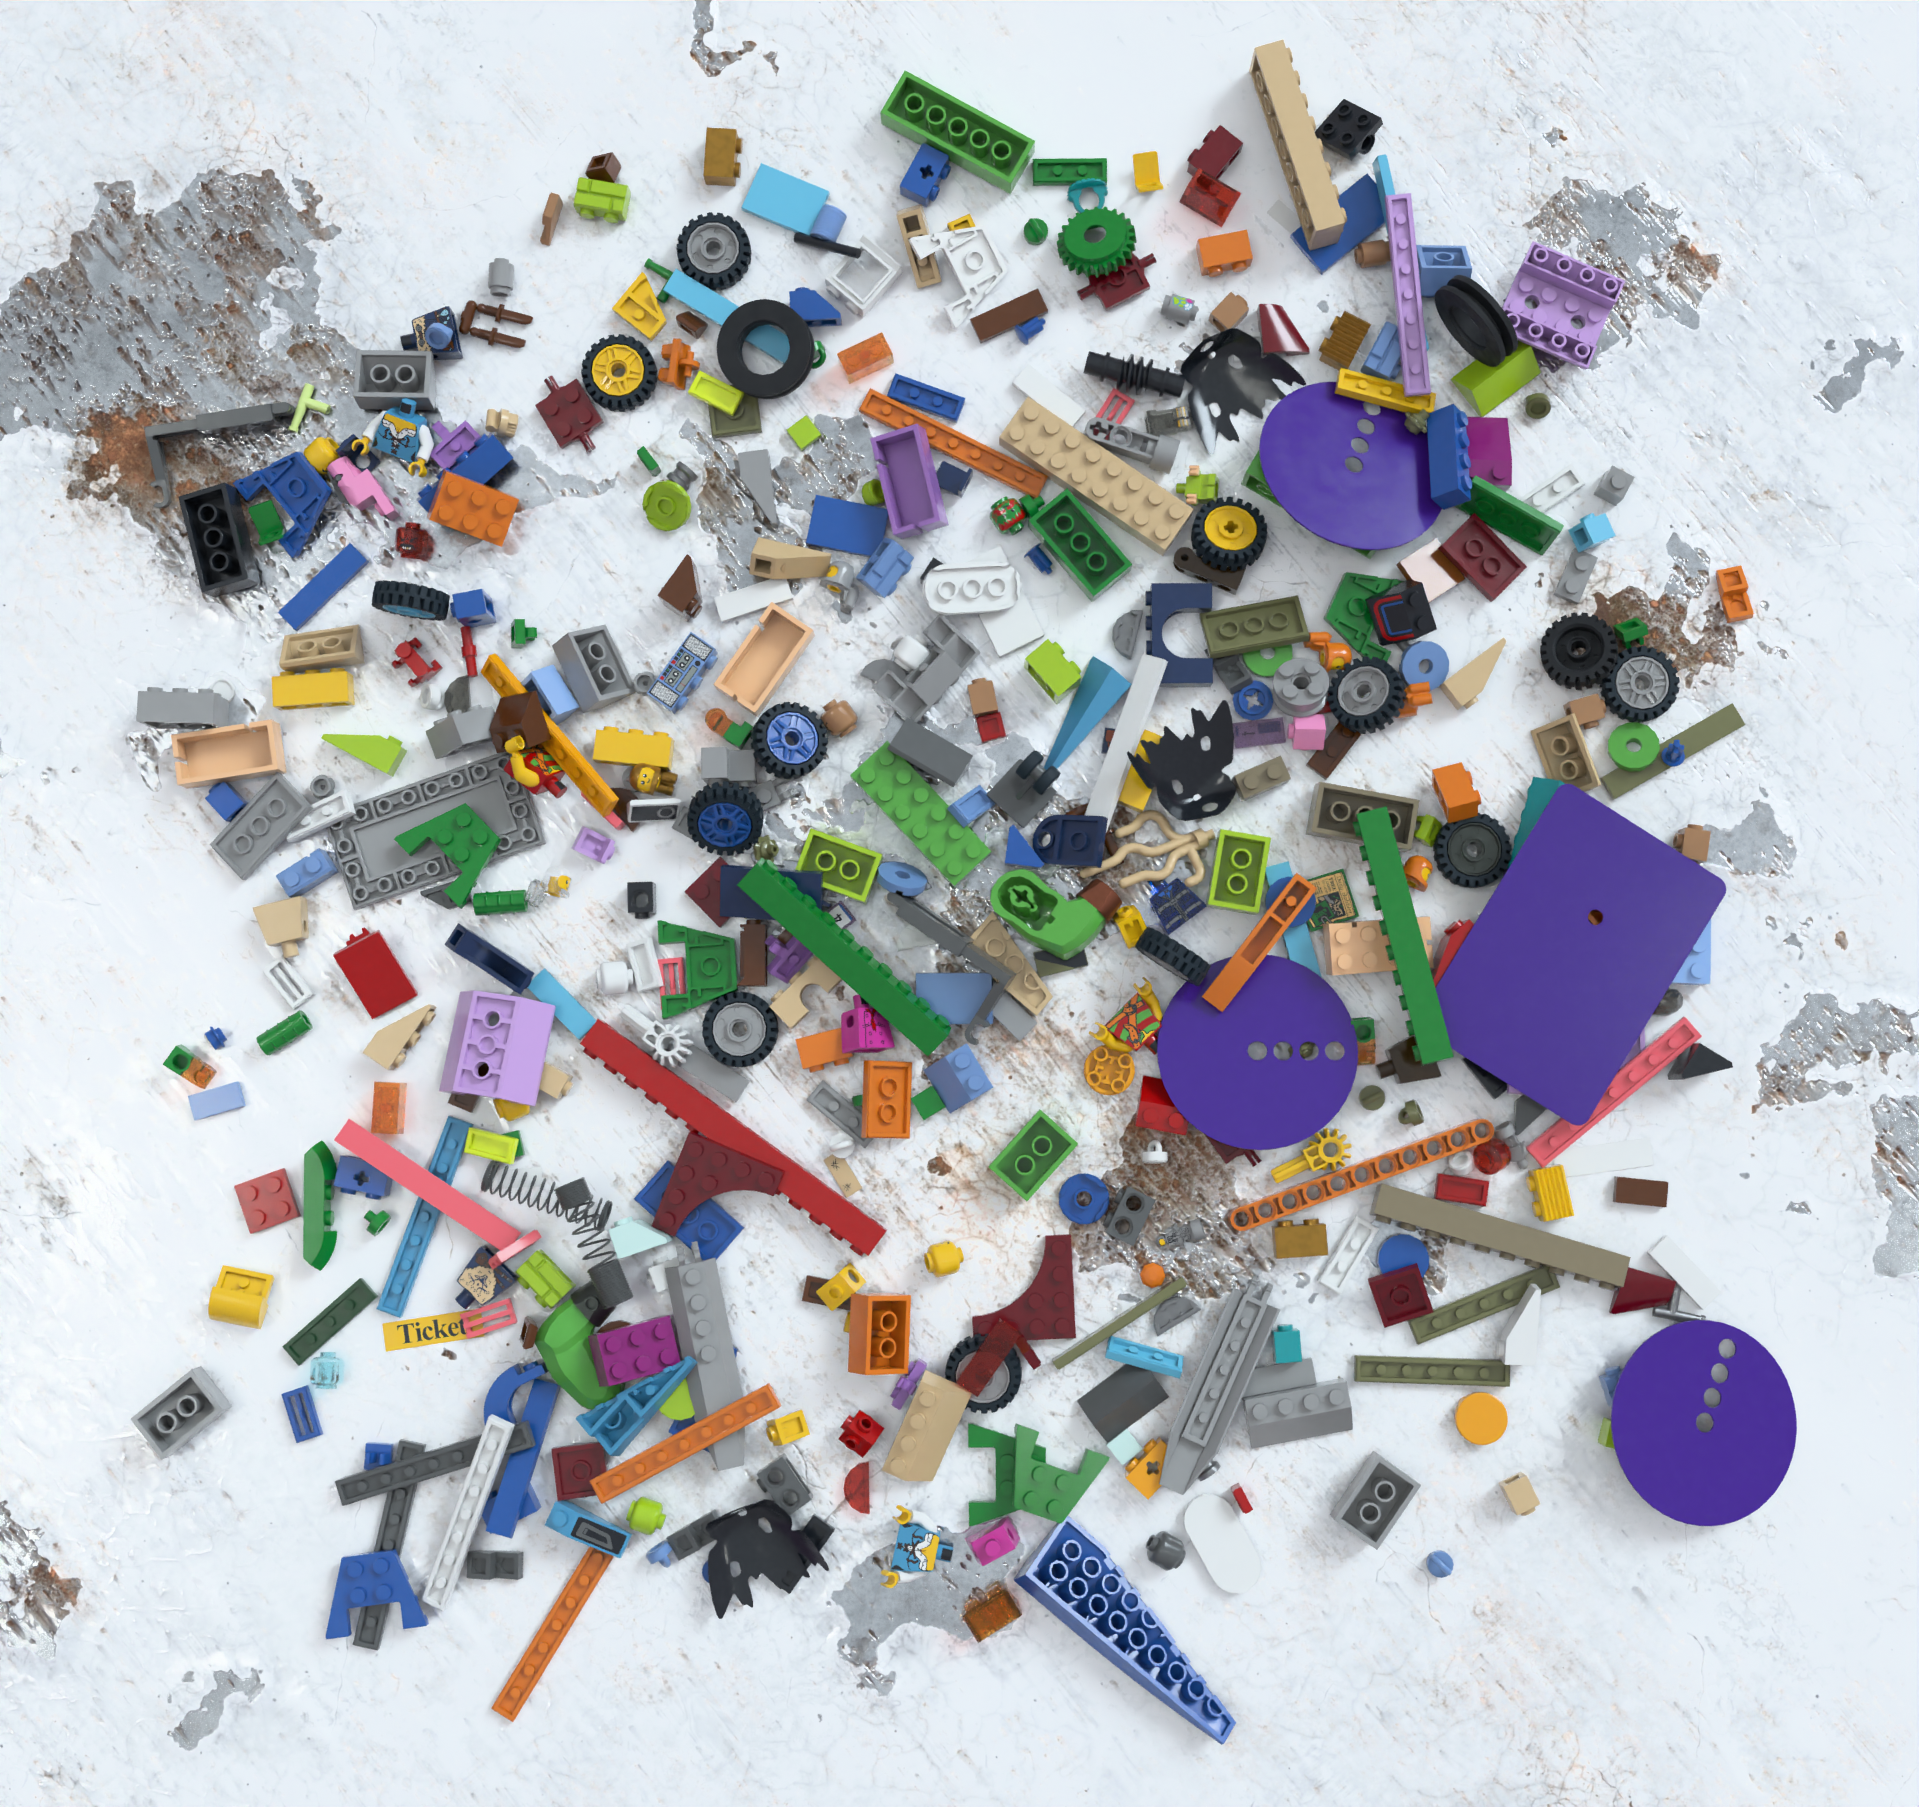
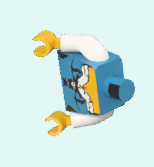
M403 398L400 407L394 406L388 411H382L369 423L362 434L363 439H357L352 443V450L355 451L358 445L363 444L364 449L360 455L365 456L369 452L368 444L371 442V447L411 462L408 471L412 476L415 475L416 469L420 467L419 477L423 478L427 475V469L424 464L429 461L434 442L427 427V419L415 414L417 403L412 399Z
M902 1505L896 1506L898 1510L902 1511V1514L899 1517H892L900 1524L891 1570H894V1572L888 1570L881 1571L882 1575L888 1576V1580L880 1584L887 1588H893L896 1584L908 1583L925 1577L928 1572H933L935 1559L951 1562L953 1547L938 1544L940 1531L937 1530V1525L925 1513L907 1510Z

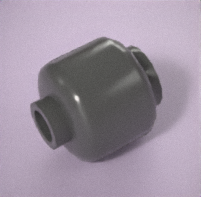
M1161 1531L1156 1536L1151 1535L1146 1543L1148 1560L1166 1571L1178 1568L1185 1558L1186 1551L1184 1550L1183 1542L1168 1532Z

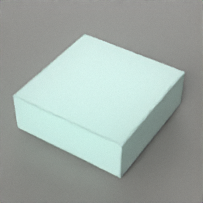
M1127 1428L1110 1442L1106 1443L1122 1466L1142 1450L1140 1444Z

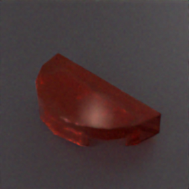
M869 1461L858 1463L849 1471L843 1488L845 1499L850 1506L858 1512L870 1514Z

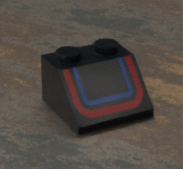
M1408 579L1365 599L1381 646L1414 640L1437 629L1422 582Z

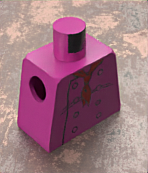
M860 995L853 996L854 1009L841 1015L842 1053H879L895 1048L888 1020L874 1008H870L869 1003Z
M1007 1515L967 1537L965 1540L977 1563L985 1566L1014 1550L1020 1541V1537Z

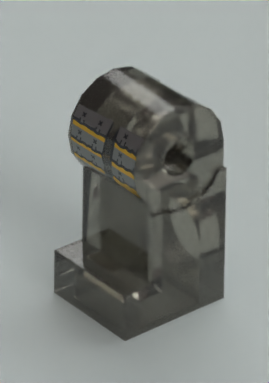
M1188 406L1161 411L1149 410L1146 411L1144 416L1147 433L1157 437L1160 434L1169 436L1194 428L1191 410Z

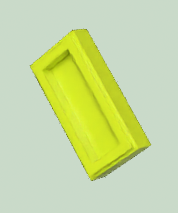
M700 370L688 390L689 395L731 416L736 412L744 396V392Z
M469 1127L464 1153L506 1164H514L519 1139Z

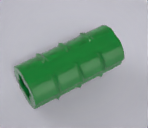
M512 889L511 891L499 890L498 892L474 893V913L476 916H490L494 914L527 912L526 890Z
M299 1010L269 1030L266 1029L264 1033L256 1037V1040L261 1050L270 1056L287 1044L292 1043L295 1039L303 1036V1034L313 1029V1026L307 1015Z

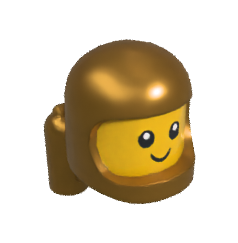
M639 763L631 770L629 782L633 789L649 795L658 792L672 796L675 787L673 784H676L678 774L646 763Z

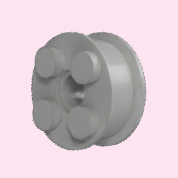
M1305 658L1289 660L1283 663L1274 674L1273 701L1280 711L1289 716L1303 718L1315 715L1323 709L1328 700L1329 676L1326 670L1316 661Z

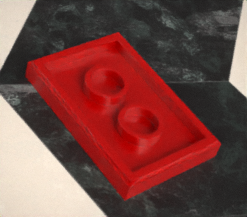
M380 930L333 954V957L372 1019L418 995V992Z

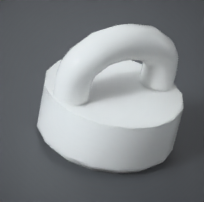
M426 684L420 694L421 706L429 710L442 709L446 702L445 690L437 685Z
M846 1133L834 1135L829 1144L831 1153L837 1158L849 1157L855 1148L853 1138Z
M1152 1140L1148 1145L1147 1152L1142 1153V1162L1145 1164L1167 1163L1168 1152H1162V1145L1158 1140Z
M1468 1150L1454 1153L1448 1160L1455 1176L1467 1175L1476 1167V1161Z

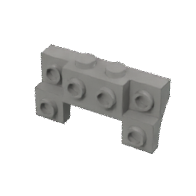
M941 614L922 632L934 644L925 660L916 669L912 670L903 681L888 669L872 687L881 699L891 706L904 720L909 718L917 723L932 705L941 700L942 694L958 681L962 672L981 653L972 642L963 636Z

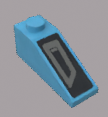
M568 1500L555 1501L545 1523V1526L568 1538L617 1558H622L632 1536L626 1530Z

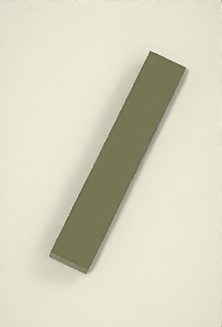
M1732 703L1661 743L1656 761L1644 770L1629 772L1617 768L1600 779L1614 800L1672 767L1663 762L1661 754L1669 746V743H1674V740H1680V745H1684L1683 751L1686 759L1746 724Z
M1540 1266L1539 1269H1532L1433 1309V1313L1408 1320L1416 1344L1419 1345L1518 1305L1530 1284H1536L1541 1289V1295L1560 1288L1556 1275L1549 1273L1550 1267Z
M1179 1275L1053 1358L1052 1362L1057 1370L1071 1363L1185 1288L1187 1284L1183 1277Z
M1354 1355V1381L1510 1387V1365H1505L1502 1360Z

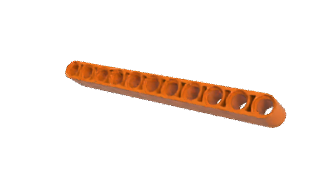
M1473 1119L1237 1206L1229 1212L1228 1222L1231 1227L1239 1231L1254 1228L1487 1142L1494 1135V1127L1488 1120ZM1479 1123H1482L1486 1129L1484 1136L1481 1138L1475 1134V1127ZM1455 1132H1458L1462 1137V1141L1458 1146H1454L1451 1143V1136ZM1431 1141L1436 1142L1438 1145V1151L1434 1155H1430L1427 1152V1144ZM1406 1150H1411L1414 1154V1160L1410 1164H1406L1402 1158ZM1386 1158L1390 1162V1169L1386 1173H1382L1378 1165L1382 1159ZM1362 1167L1367 1175L1363 1181L1358 1182L1355 1179L1354 1173L1356 1169ZM1339 1176L1343 1184L1339 1190L1334 1191L1331 1188L1330 1182L1333 1177ZM1311 1185H1315L1319 1191L1315 1199H1309L1306 1195L1307 1188ZM1287 1194L1293 1195L1295 1203L1291 1208H1285L1282 1204V1199ZM1262 1203H1268L1271 1207V1212L1266 1217H1261L1258 1213V1207ZM1238 1212H1244L1247 1216V1221L1242 1226H1237L1234 1222V1216Z

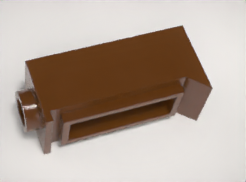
M746 920V924H740V927L744 929V931H740V977L743 979L736 986L767 987L768 945L765 944V941L768 938V926L762 924V920Z

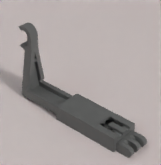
M287 402L264 404L196 415V419L144 427L156 480L149 485L154 488L161 486L164 496L163 502H156L153 506L166 508L172 502L164 442H160L161 438L199 432L210 435L281 424L280 417L293 415L295 407Z
M898 890L896 893L889 892L887 899L899 908L896 915L957 957L964 956L999 980L998 983L993 985L978 1012L965 1030L966 1040L973 1045L979 1044V1040L973 1037L972 1031L977 1024H981L984 1028L991 1026L987 1018L1015 978L1016 973L974 945V939L913 897L902 895L903 892Z

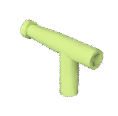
M305 383L291 426L288 428L291 432L298 433V427L307 408L327 415L330 412L331 405L311 399L315 388L311 384Z

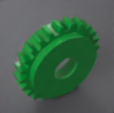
M1094 207L1091 210L1085 209L1082 213H1075L1076 217L1073 219L1068 218V225H1062L1063 232L1058 233L1059 240L1057 241L1059 257L1062 259L1063 265H1068L1070 272L1075 269L1077 275L1084 273L1086 277L1095 275L1097 278L1101 274L1107 276L1113 270L1117 272L1120 265L1125 266V259H1131V252L1136 250L1135 243H1137L1134 225L1131 224L1130 218H1125V213L1122 212L1118 215L1115 208L1112 211L1108 210L1107 207L1103 209H1098V207ZM1094 228H1104L1106 236L1103 240L1096 243L1085 240L1084 234L1086 231Z

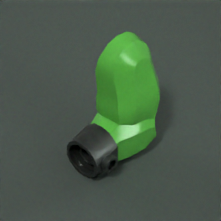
M592 1280L573 1292L568 1301L555 1309L539 1328L534 1342L552 1378L580 1406L589 1410L613 1399L617 1394L623 1392L626 1383L599 1387L588 1336L593 1335L595 1327H600L616 1309V1306L605 1310L602 1309L599 1297H597L594 1285H592Z

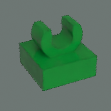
M1637 617L1613 625L1615 635L1622 640L1623 646L1627 649L1631 648L1630 642L1636 639L1640 646L1643 645V636L1649 634L1647 625Z
M514 619L512 621L511 648L521 649L526 644V641H534L537 638V628H525V619Z

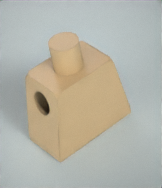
M297 896L252 907L268 946H281L285 959L299 956L296 942L309 938L307 899Z

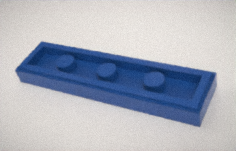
M349 543L278 613L294 630L298 631L360 572L369 561Z

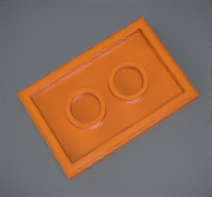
M864 1060L861 1138L910 1139L912 1062Z

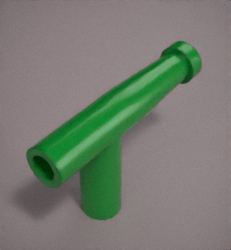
M650 258L645 262V268L651 269L666 279L667 282L673 274L672 271L654 263ZM663 287L657 296V300L665 304L670 295L663 291Z

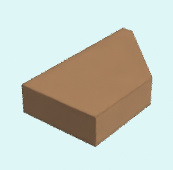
M552 192L549 194L543 213L542 224L545 226L540 238L541 244L547 246L551 244L563 206L560 195Z

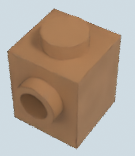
M1598 693L1569 701L1563 705L1566 716L1575 713L1579 726H1583L1584 730L1599 726L1598 721L1605 718L1606 705L1604 700L1599 698Z
M1688 824L1687 827L1678 830V833L1675 834L1673 848H1676L1678 852L1697 864L1707 862L1711 831L1703 830L1701 825Z

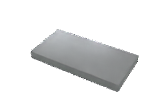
M276 772L210 843V846L242 880H247L313 809V806L281 773Z

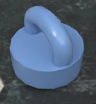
M433 323L426 330L425 339L431 347L444 349L451 341L453 331L441 323Z
M662 1541L646 1553V1558L650 1564L659 1561L663 1567L668 1568L671 1562L667 1554L671 1552L672 1548L667 1541Z
M1433 1551L1429 1554L1426 1561L1427 1569L1435 1577L1443 1578L1451 1575L1454 1565L1453 1559L1445 1551Z

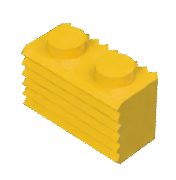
M1557 1164L1528 1170L1529 1176L1526 1177V1183L1529 1192H1533L1535 1202H1532L1534 1216L1543 1222L1574 1216L1563 1165Z

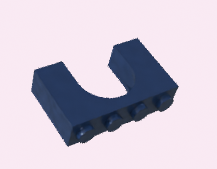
M1151 583L1150 591L1145 592V606H1150V616L1145 618V629L1150 631V640H1146V655L1168 661L1159 687H1211L1213 684V658H1182L1174 655L1164 644L1162 628L1165 622L1174 615L1210 612L1212 610V583Z

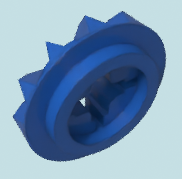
M1253 680L1252 684L1234 693L1232 702L1235 711L1243 719L1255 721L1264 718L1270 712L1273 706V697L1267 685ZM1256 692H1259L1257 702L1260 705L1254 704L1248 710L1249 701L1246 697H1252L1253 694L1255 695Z

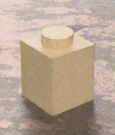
M544 1062L539 1089L556 1099H561L562 1096L566 1097L573 1086V1083L570 1081L573 1076L548 1062Z
M1519 1472L1498 1483L1512 1512L1516 1515L1526 1516L1536 1510L1535 1507L1540 1505L1534 1489L1524 1473Z

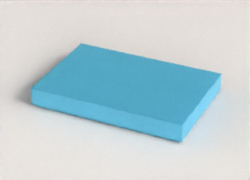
M761 163L741 208L742 211L785 229L811 236L812 227H814L816 218H818L817 216H819L822 206L826 204L830 193L823 188Z

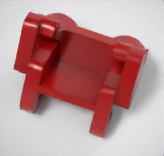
M416 637L409 642L405 640L397 646L394 651L401 659L392 662V666L395 669L406 663L417 676L414 680L410 679L408 681L411 687L423 683L426 679L429 681L443 668L436 660L431 662L433 667L430 668L413 649L415 646L417 649L422 647V644Z

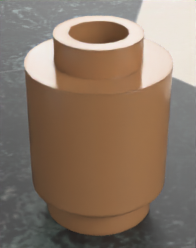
M1382 239L1359 243L1358 249L1354 250L1356 264H1360L1361 268L1386 265L1387 262L1391 261L1389 241L1385 242Z

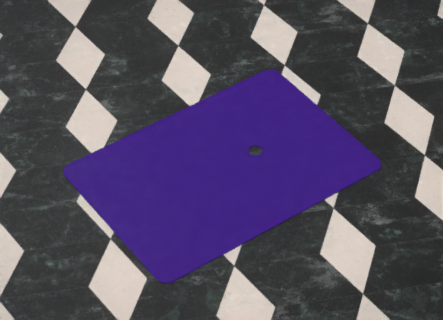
M1572 784L1559 786L1435 987L1451 1048L1573 1125L1585 1124L1726 894L1724 881ZM1592 910H1599L1602 913L1603 919L1598 925H1593L1588 920V914Z

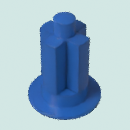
M1035 317L1021 327L1015 325V333L1023 344L1028 345V339L1044 330L1042 325L1046 323L1045 319L1041 318L1039 320L1038 317Z
M1039 543L1032 547L1024 555V558L1028 556L1041 573L1046 571L1047 574H1051L1053 570L1050 566L1053 563L1040 549L1039 546L1042 543Z
M1674 740L1673 744L1669 743V746L1662 751L1661 757L1666 765L1675 767L1683 763L1685 759L1684 745H1680V740Z

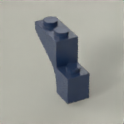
M459 923L444 944L453 952L475 964L520 995L530 985L535 974L516 958L490 944L483 937Z

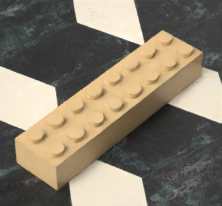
M1282 39L1255 47L1249 72L1309 251L1338 243L1344 225L1347 222L1345 209L1339 206L1338 188L1335 184L1332 185L1330 179L1331 168L1328 161H1324L1322 155L1324 152L1322 141L1320 138H1316L1314 132L1316 130L1315 120L1313 116L1308 114V100L1306 94L1301 93L1299 73L1297 70H1293L1291 64L1293 62L1292 52L1289 47L1286 48Z
M1030 397L1026 398L999 436V445L1035 470L1047 475L1048 479L1063 489L1068 488L1076 498L1161 556L1165 555L1192 516L1193 508Z

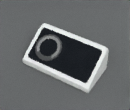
M681 799L631 800L626 804L627 821L630 823L675 821L679 815Z

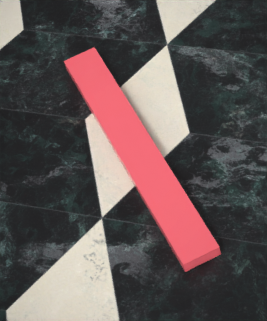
M1683 1016L1618 1070L1585 1124L1573 1125L1560 1118L1527 1145L1526 1150L1544 1168L1702 1036L1687 1018Z
M348 1119L334 1139V1141L500 1251L514 1243L521 1234V1232L352 1120Z

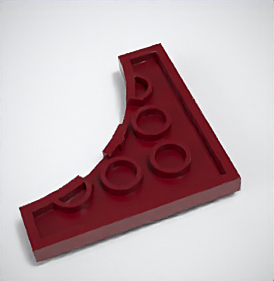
M690 1131L651 1227L675 1237L686 1217L699 1204L725 1192L748 1190L775 1196L785 1171Z
M1071 1234L1045 1235L1043 1259L1033 1282L1010 1305L991 1313L972 1316L973 1337L975 1334L985 1336L986 1333L991 1334L993 1338L996 1336L1001 1337V1341H1014L1013 1339L1020 1334L1026 1340L1076 1338Z

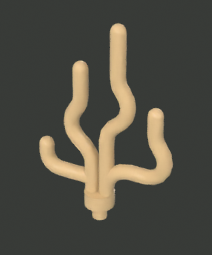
M1155 810L1143 811L1136 816L1132 823L1115 830V837L1123 838L1133 834L1146 821L1154 820L1170 841L1156 847H1147L1139 843L1125 844L1112 857L1103 860L1101 868H1083L1080 871V876L1088 878L1120 864L1126 855L1130 853H1138L1146 857H1157L1171 852L1165 866L1161 870H1144L1119 880V887L1124 889L1145 880H1164L1173 872L1177 860L1186 855L1195 869V874L1186 878L1184 883L1186 887H1193L1202 882L1206 873L1204 864L1197 851L1208 847V841L1215 839V833L1212 829L1204 832L1202 828H1199L1188 834H1178L1171 828L1168 820L1162 813Z

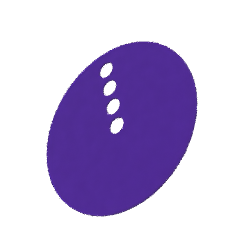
M1336 382L1307 385L1293 391L1280 400L1268 415L1262 428L1259 444L1260 463L1272 494L1282 508L1301 526L1318 537L1340 546L1360 550H1384L1399 547L1415 540L1436 521L1442 508L1431 499L1428 433H1423L1422 431L1417 435L1411 433L1404 425L1407 419L1405 416L1406 412L1379 405L1380 413L1378 415H1370L1364 410L1363 404L1365 401L1335 394ZM1362 419L1370 421L1374 425V432L1371 434L1362 433L1358 429V421ZM1355 438L1363 439L1368 444V451L1365 453L1356 452L1351 446V441ZM1349 457L1357 458L1362 463V470L1360 472L1350 471L1345 465V460Z
M1266 955L1225 1010L1221 1012L1202 998V996L1231 957L1210 964L1211 968L1199 986L1186 981L1176 992L1164 1013L1161 1022L1162 1027L1159 1029L1157 1044L1158 1066L1164 1087L1171 1101L1183 1117L1196 1129L1208 1137L1232 1147L1249 1150H1271L1287 1147L1311 1137L1326 1126L1340 1111L1347 1100L1356 1076L1358 1065L1357 1037L1354 1025H1351L1352 1019L1343 1001L1324 979L1307 967L1286 958ZM1253 1042L1263 1043L1267 1049L1266 1056L1261 1060L1252 1059L1248 1054L1250 1044ZM1286 1042L1291 1045L1293 1054L1289 1059L1280 1060L1274 1055V1047L1277 1043ZM1312 1042L1318 1047L1319 1052L1315 1059L1305 1060L1301 1057L1299 1049L1303 1043ZM1338 1042L1343 1046L1344 1055L1341 1059L1331 1060L1327 1057L1325 1048L1329 1043Z
M1693 1320L1673 1324L1658 1331L1644 1341L1632 1354L1616 1384L1611 1408V1431L1620 1466L1626 1478L1642 1499L1663 1515L1676 1521L1696 1526H1718L1747 1517L1765 1504L1776 1492L1793 1458L1797 1435V1418L1788 1381L1774 1357L1762 1344L1734 1326L1710 1320ZM1724 1339L1731 1340L1735 1345V1353L1730 1358H1724L1719 1353V1344ZM1718 1363L1723 1364L1728 1371L1727 1379L1722 1383L1714 1381L1711 1375L1713 1366ZM1709 1388L1716 1389L1720 1394V1402L1713 1408L1707 1406L1704 1402V1393ZM1701 1413H1708L1712 1417L1713 1426L1708 1432H1701L1697 1428L1696 1420Z

